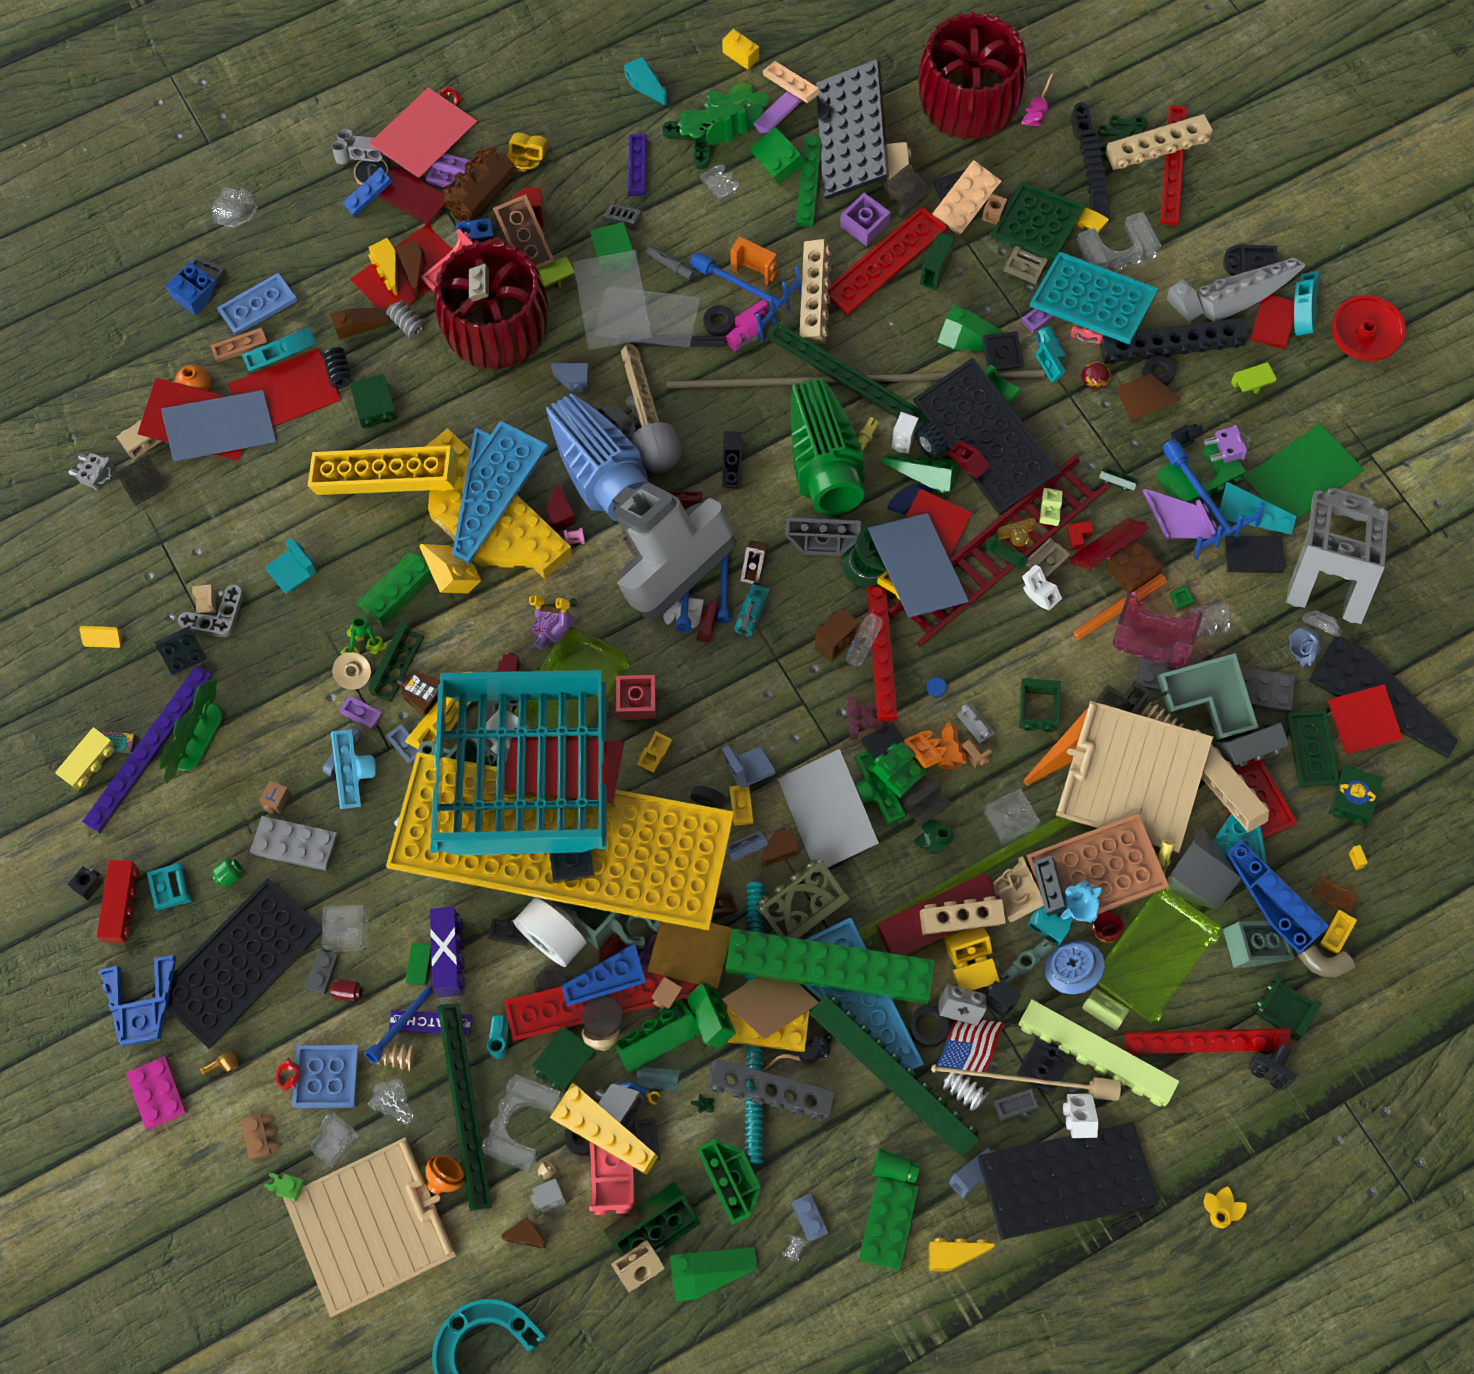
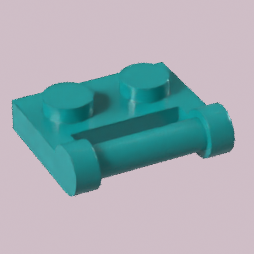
M183 863L147 872L156 911L179 904H187L192 901L190 894L187 892L183 874L185 870ZM173 873L176 875L180 896L174 897L170 874Z

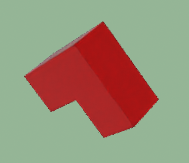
M1091 521L1069 524L1066 529L1071 550L1083 549L1085 544L1083 538L1090 537L1093 534Z

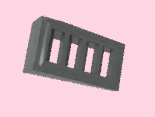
M610 203L603 219L616 224L624 222L626 228L635 231L642 218V212L636 208ZM615 210L614 214L610 215L611 211Z

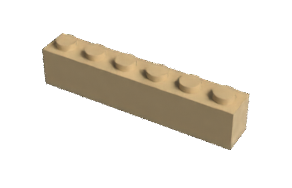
M1211 745L1201 778L1247 832L1268 822L1269 808L1267 804L1259 800L1254 789L1249 788L1245 784L1244 778L1233 770L1229 761L1224 760L1219 749Z

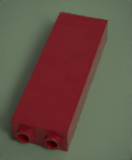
M983 873L876 923V929L887 952L906 955L955 932L923 935L919 911L925 909L924 906L929 904L943 907L944 903L956 901V904L959 905L964 904V900L976 899V902H983L984 898L996 896V900L1001 899L992 888L994 885L991 878ZM978 908V915L985 918V909ZM963 910L958 911L959 919L966 920V913ZM940 912L938 919L940 922L945 923L947 917L944 913Z

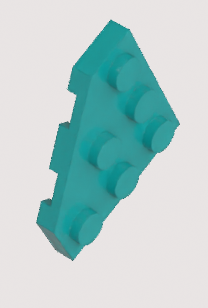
M1231 814L1214 837V843L1234 869L1235 867L1226 853L1240 840L1267 864L1261 827L1259 826L1247 832L1234 815Z

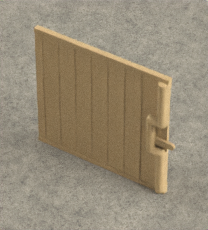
M1090 701L1076 750L1071 748L1067 750V753L1074 757L1056 816L1094 828H1100L1139 813L1151 844L1161 848L1162 841L1167 840L1175 844L1173 852L1179 853L1213 737Z
M406 1137L303 1186L297 1202L283 1198L331 1318L456 1257L434 1204L440 1201L441 1198L439 1195L431 1197Z

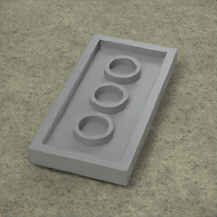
M261 816L250 854L327 871L338 834L333 831Z

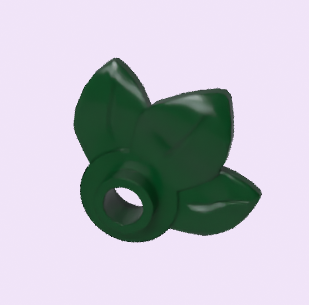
M934 821L921 822L924 833L914 840L919 847L928 848L930 854H937L944 850L945 845L953 841L954 834L947 826H940L939 823Z

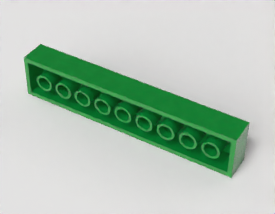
M732 928L725 969L726 973L928 1005L935 960Z

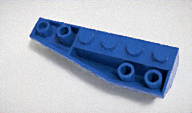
M1242 840L1238 841L1226 853L1268 923L1299 954L1328 929L1329 925Z

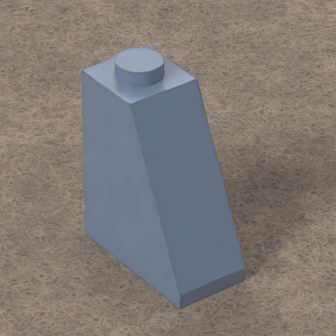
M986 1148V1149H985L982 1153H980L979 1155L986 1154V1153H991V1152H996V1151H995V1150H992V1151H991L989 1148ZM978 1156L954 1174L949 1182L962 1199L984 1182Z

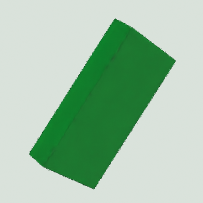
M411 943L405 979L406 984L426 985L431 958L430 944Z

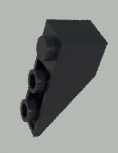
M724 431L722 487H741L743 432Z

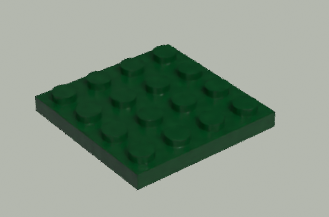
M1022 182L992 231L991 238L1014 247L1019 246L1022 250L1054 261L1083 215L1086 205Z

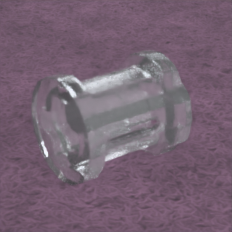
M789 1235V1243L781 1255L799 1263L800 1259L798 1257L807 1242L794 1235Z

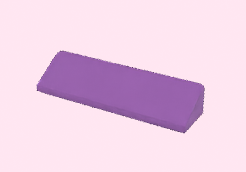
M787 91L754 122V125L760 133L770 132L803 100Z

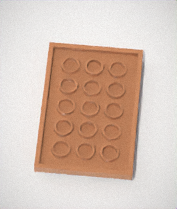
M1139 813L1026 855L1038 887L1039 884L1033 862L1051 855L1056 863L1063 894H1065L1068 887L1076 886L1084 880L1090 882L1096 888L1102 887V893L1098 896L1100 903L1098 914L1169 888ZM1064 911L1057 913V917H1061ZM1072 919L1071 924L1075 923L1077 920Z

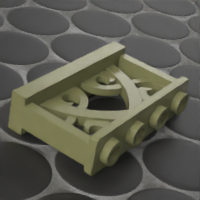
M811 860L805 865L806 869L802 872H795L789 877L790 881L786 884H779L774 888V893L770 896L767 894L758 900L759 904L755 907L775 935L798 939L850 899L839 886L823 860ZM816 871L823 875V883L820 887H816L819 883L818 877L815 881H812L810 878L812 873ZM805 879L806 884H798ZM828 883L837 895L833 896L824 890ZM795 891L814 893L810 900V910L812 913L809 916L802 911L790 912ZM785 894L784 900H782L780 897ZM818 896H821L817 900L822 902L820 907L815 906V900ZM772 903H778L779 907L774 911L782 912V916L773 917L770 915L769 907ZM800 915L801 921L796 923V917L791 919V916ZM783 920L786 930L784 935L775 922Z

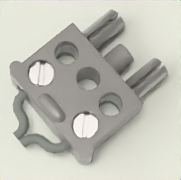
M90 453L88 456L79 454L78 459L84 461V463H78L77 468L80 470L77 471L71 468L69 474L75 476L81 484L98 491L106 480H111L113 477L111 475L113 464L108 457L103 458L93 453Z

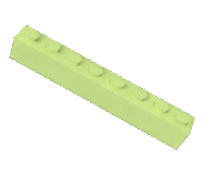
M1031 1000L1018 1024L1024 1032L1028 1034L1033 1033L1039 1036L1042 1042L1057 1046V1049L1063 1054L1075 1056L1076 1060L1081 1064H1089L1095 1067L1094 1070L1099 1074H1107L1113 1077V1080H1120L1122 1086L1125 1084L1131 1087L1132 1092L1135 1094L1147 1096L1157 1106H1166L1169 1103L1179 1083L1177 1079L1034 1000Z

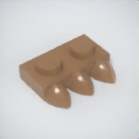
M259 1113L240 1119L250 1160L270 1155L281 1146L278 1142L268 1141L278 1132L274 1128H265L272 1123L275 1118L274 1116Z

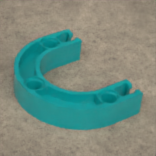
M493 1299L474 1301L457 1309L441 1326L433 1346L432 1363L434 1374H460L457 1366L459 1345L468 1332L480 1325L497 1324L507 1328L530 1353L537 1347L535 1345L529 1346L523 1336L532 1329L539 1336L536 1339L538 1342H543L546 1337L517 1307L507 1302ZM462 1318L464 1326L462 1329L456 1330L454 1323L457 1319ZM523 1319L525 1327L520 1331L515 1330V1322Z

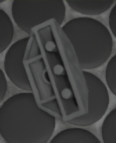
M827 516L786 517L785 536L805 555L841 556L856 543L857 536L861 532V520Z

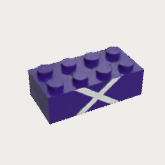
M454 907L430 909L433 989L438 998L462 996V989H466V981L462 973V969H465V960L461 953V950H464V940L461 938L460 933L463 930V920L460 918V913H457Z

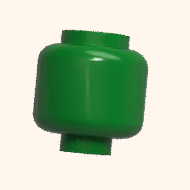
M225 858L214 866L212 879L218 886L230 887L242 878L243 868L236 859Z

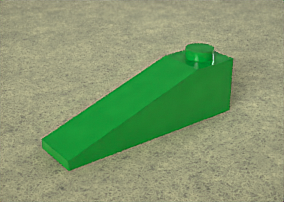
M953 305L945 320L937 344L954 351L963 349L971 350L974 353H977V351L984 352L982 336L1005 332L974 313Z
M755 1247L670 1256L676 1302L697 1300L758 1269Z

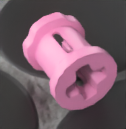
M582 528L569 532L564 530L565 541L569 545L576 543L585 544Z

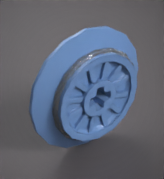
M1078 940L1065 942L1055 948L1048 956L1045 965L1046 979L1054 989L1061 993L1072 995L1084 993L1095 987L1102 978L1105 969L1104 957L1099 949L1089 942Z

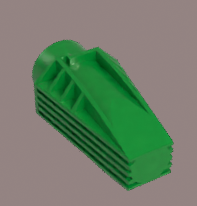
M819 378L820 382L816 381V379H813V381L808 380L806 383L799 382L798 388L793 383L791 397L792 453L799 493L811 499L814 509L820 514L840 515L856 508L864 498L862 484L865 482L864 454L856 433L839 401L822 378Z

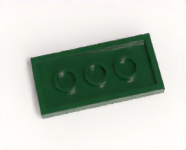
M1326 710L1287 713L1286 718L1299 788L1337 786L1339 784V776Z

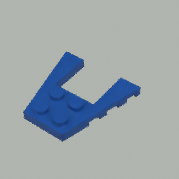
M170 955L154 958L156 998L122 1004L121 967L114 966L99 969V974L102 975L104 982L102 984L104 992L107 993L109 1000L108 1006L114 1017L113 1024L120 1046L124 1047L161 1040L177 959L176 956Z

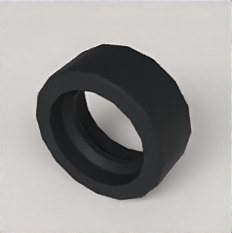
M931 1006L923 1007L913 1015L910 1023V1033L919 1045L929 1048L938 1046L944 1042L948 1035V1018L940 1016L938 1008ZM931 1015L938 1018L942 1027L937 1037L925 1038L918 1032L917 1025L923 1016Z

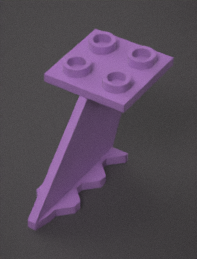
M1148 489L1142 490L1166 542L1170 538L1198 539V536H1202V539H1209L1217 535V526L1214 520H1209V510L1205 503H1201L1200 499L1194 505Z

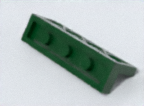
M400 622L368 686L371 695L389 702L393 701L400 687L397 685L398 679L401 675L406 674L424 638L422 634L409 630L407 624ZM408 636L417 638L415 644L407 647L405 642ZM407 652V660L399 663L397 659L399 654ZM399 668V676L391 679L389 676L390 672ZM391 684L392 690L389 696L380 693L384 686Z

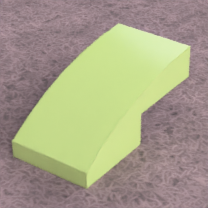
M1044 488L1040 523L1058 526L1062 491Z

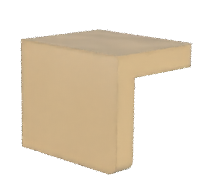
M212 585L192 586V593L196 598L197 614L216 613V592Z

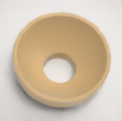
M608 1022L592 1023L582 1030L583 1041L594 1050L601 1051L610 1049L618 1041L620 1034L619 1028Z

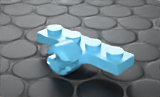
M352 729L332 731L331 738L340 809L361 807L358 782L360 779L373 778L376 775L375 759L372 755H355Z

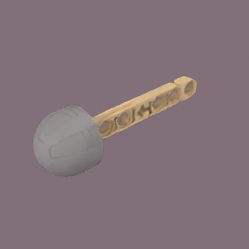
M628 343L621 350L623 361H625L624 366L642 426L632 436L631 443L640 452L643 467L646 471L651 473L667 472L678 463L681 456V443L678 432L673 425L659 422L644 368L640 361L639 351L634 345Z

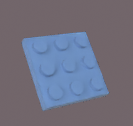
M297 1045L295 1063L300 1067L301 1079L296 1084V1088L293 1089L292 1107L355 1108L359 1046Z

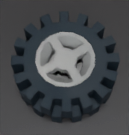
M928 422L916 430L915 439L918 440L917 444L921 446V450H924L925 455L928 454V457L935 458L947 450L946 438H943L944 434L940 433V429L936 428L935 424L933 425L931 422Z

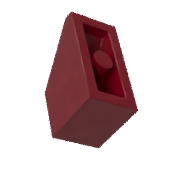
M959 441L947 453L968 474L976 478L984 474L990 466L978 449L962 441Z
M559 485L556 486L546 508L548 516L545 517L550 527L553 526L555 532L576 523L574 513Z

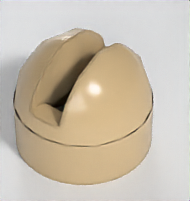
M546 1160L538 1168V1175L542 1174L544 1176L542 1179H550L556 1173L555 1166Z

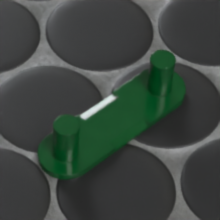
M991 536L987 540L986 548L1017 568L1026 566L1027 559L1023 553H1018L997 540L995 536Z

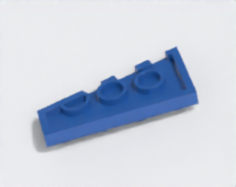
M635 942L563 984L562 989L567 1006L646 983Z

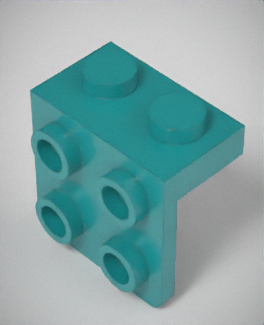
M292 538L285 541L288 551L265 567L266 571L284 593L291 592L316 574L313 566L315 564L314 560L309 554L306 556L303 553L305 550L299 542L295 543Z

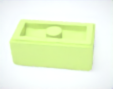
M1096 988L1093 989L1082 1007L1083 1010L1114 1030L1119 1028L1129 1012L1128 1008Z

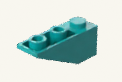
M643 57L624 65L625 77L634 89L663 105L667 104L666 97L668 94L665 87H661L658 76L652 73L650 64L646 63Z

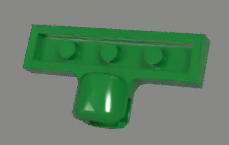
M868 751L856 754L854 760L864 780L854 784L863 805L871 802L875 803L887 825L903 820L906 815L895 793L872 771L876 763Z

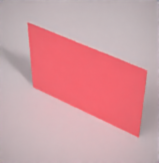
M428 87L369 144L419 178L477 120Z

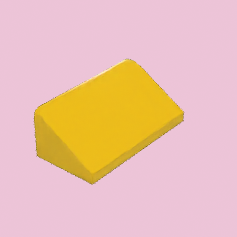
M80 626L84 646L121 647L123 635L117 627Z

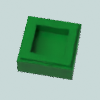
M1187 586L1169 593L1177 611L1195 604Z

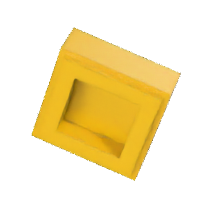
M1361 845L1354 846L1348 854L1357 871L1363 869L1368 862Z

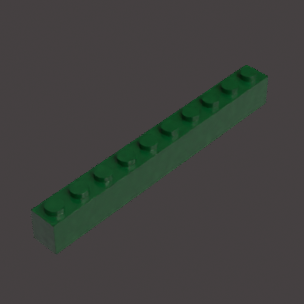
M825 995L809 1014L963 1158L980 1139L978 1136L980 1132L972 1124L969 1126L962 1121L964 1117L957 1110L954 1109L952 1111L948 1108V1102L941 1095L936 1096L932 1093L933 1088L925 1080L921 1082L916 1077L918 1074L910 1066L906 1068L901 1063L902 1059L895 1052L890 1053L885 1048L887 1045L879 1037L875 1039L870 1034L872 1031L864 1023L860 1025L855 1020L857 1017L849 1009L845 1011L840 1006L841 1001L837 997Z

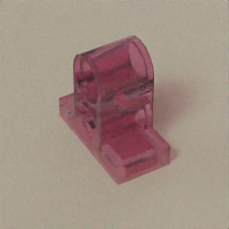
M855 696L847 697L850 739L858 738V729L879 728L884 725L885 721H877L873 717L874 714H877L876 705L856 706ZM860 715L863 718L861 720L854 719V716Z

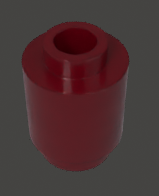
M338 980L332 983L331 996L335 997L336 1000L356 1002L362 996L363 988L359 982Z

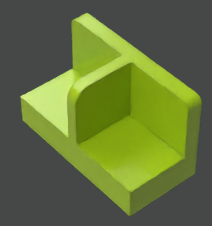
M566 256L538 268L544 287L556 283L558 288H561V280L575 275V271Z
M1267 362L1234 373L1231 383L1234 388L1240 386L1242 392L1253 390L1256 394L1259 393L1262 386L1275 383L1276 377Z

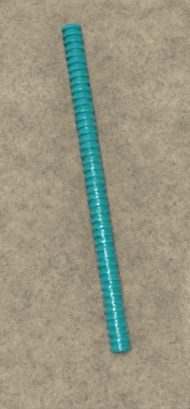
M750 882L747 884V888H749L747 890V894H749L747 896V900H749L747 902V906H749L747 908V912H749L747 914V918H749L747 920V930L764 933L765 927L763 924H765V921L755 906L759 904L758 900L765 894L763 889L765 884L762 882ZM746 976V979H748L746 984L756 977ZM746 1045V1048H748L746 1050V1054H748L746 1060L748 1062L745 1063V1066L764 1072L762 1069L764 1063H762L764 1060L762 1056L764 1054L763 1047ZM747 1081V1088L754 1090V1084ZM746 1098L745 1105L747 1107L745 1111L747 1114H745V1118L747 1120L745 1124L747 1127H745V1131L747 1133L745 1137L747 1140H745V1144L747 1146L745 1151L747 1153L745 1155L750 1166H758L763 1164V1160H761L763 1157L761 1153L763 1151V1147H761L763 1144V1140H761L763 1138L761 1133L763 1131V1127H761L763 1125L761 1120L763 1118V1114H761L763 1108L761 1107L762 1105L752 1103L751 1099Z

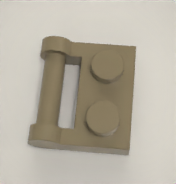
M1015 246L1004 267V272L1037 284L1049 259L1042 258L1022 250L1019 246Z

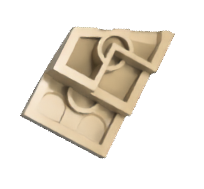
M1023 856L1018 859L1019 863L1013 869L1008 868L1001 877L993 882L994 892L1002 899L1003 908L1010 923L1044 906L1040 889Z

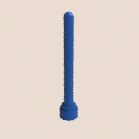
M729 553L721 560L720 608L716 612V621L720 623L731 621V612L728 608Z
M689 591L681 597V615L676 621V629L679 632H689L691 630L692 621L688 617Z
M427 987L378 1044L370 1046L364 1054L369 1061L375 1064L383 1057L384 1048L432 994L430 987Z

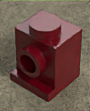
M510 652L503 654L502 660L498 662V671L496 672H519L520 660L518 655Z

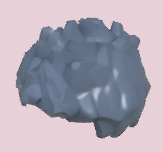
M1298 628L1290 634V651L1295 656L1296 661H1300V665L1303 668L1307 664L1311 666L1315 662L1316 655L1322 649L1318 633L1314 629Z

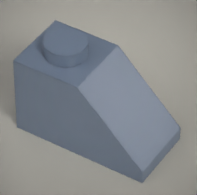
M552 363L553 376L569 391L577 393L588 391V363Z

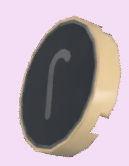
M382 159L378 162L359 161L354 168L356 182L362 185L380 167L388 173L387 164Z

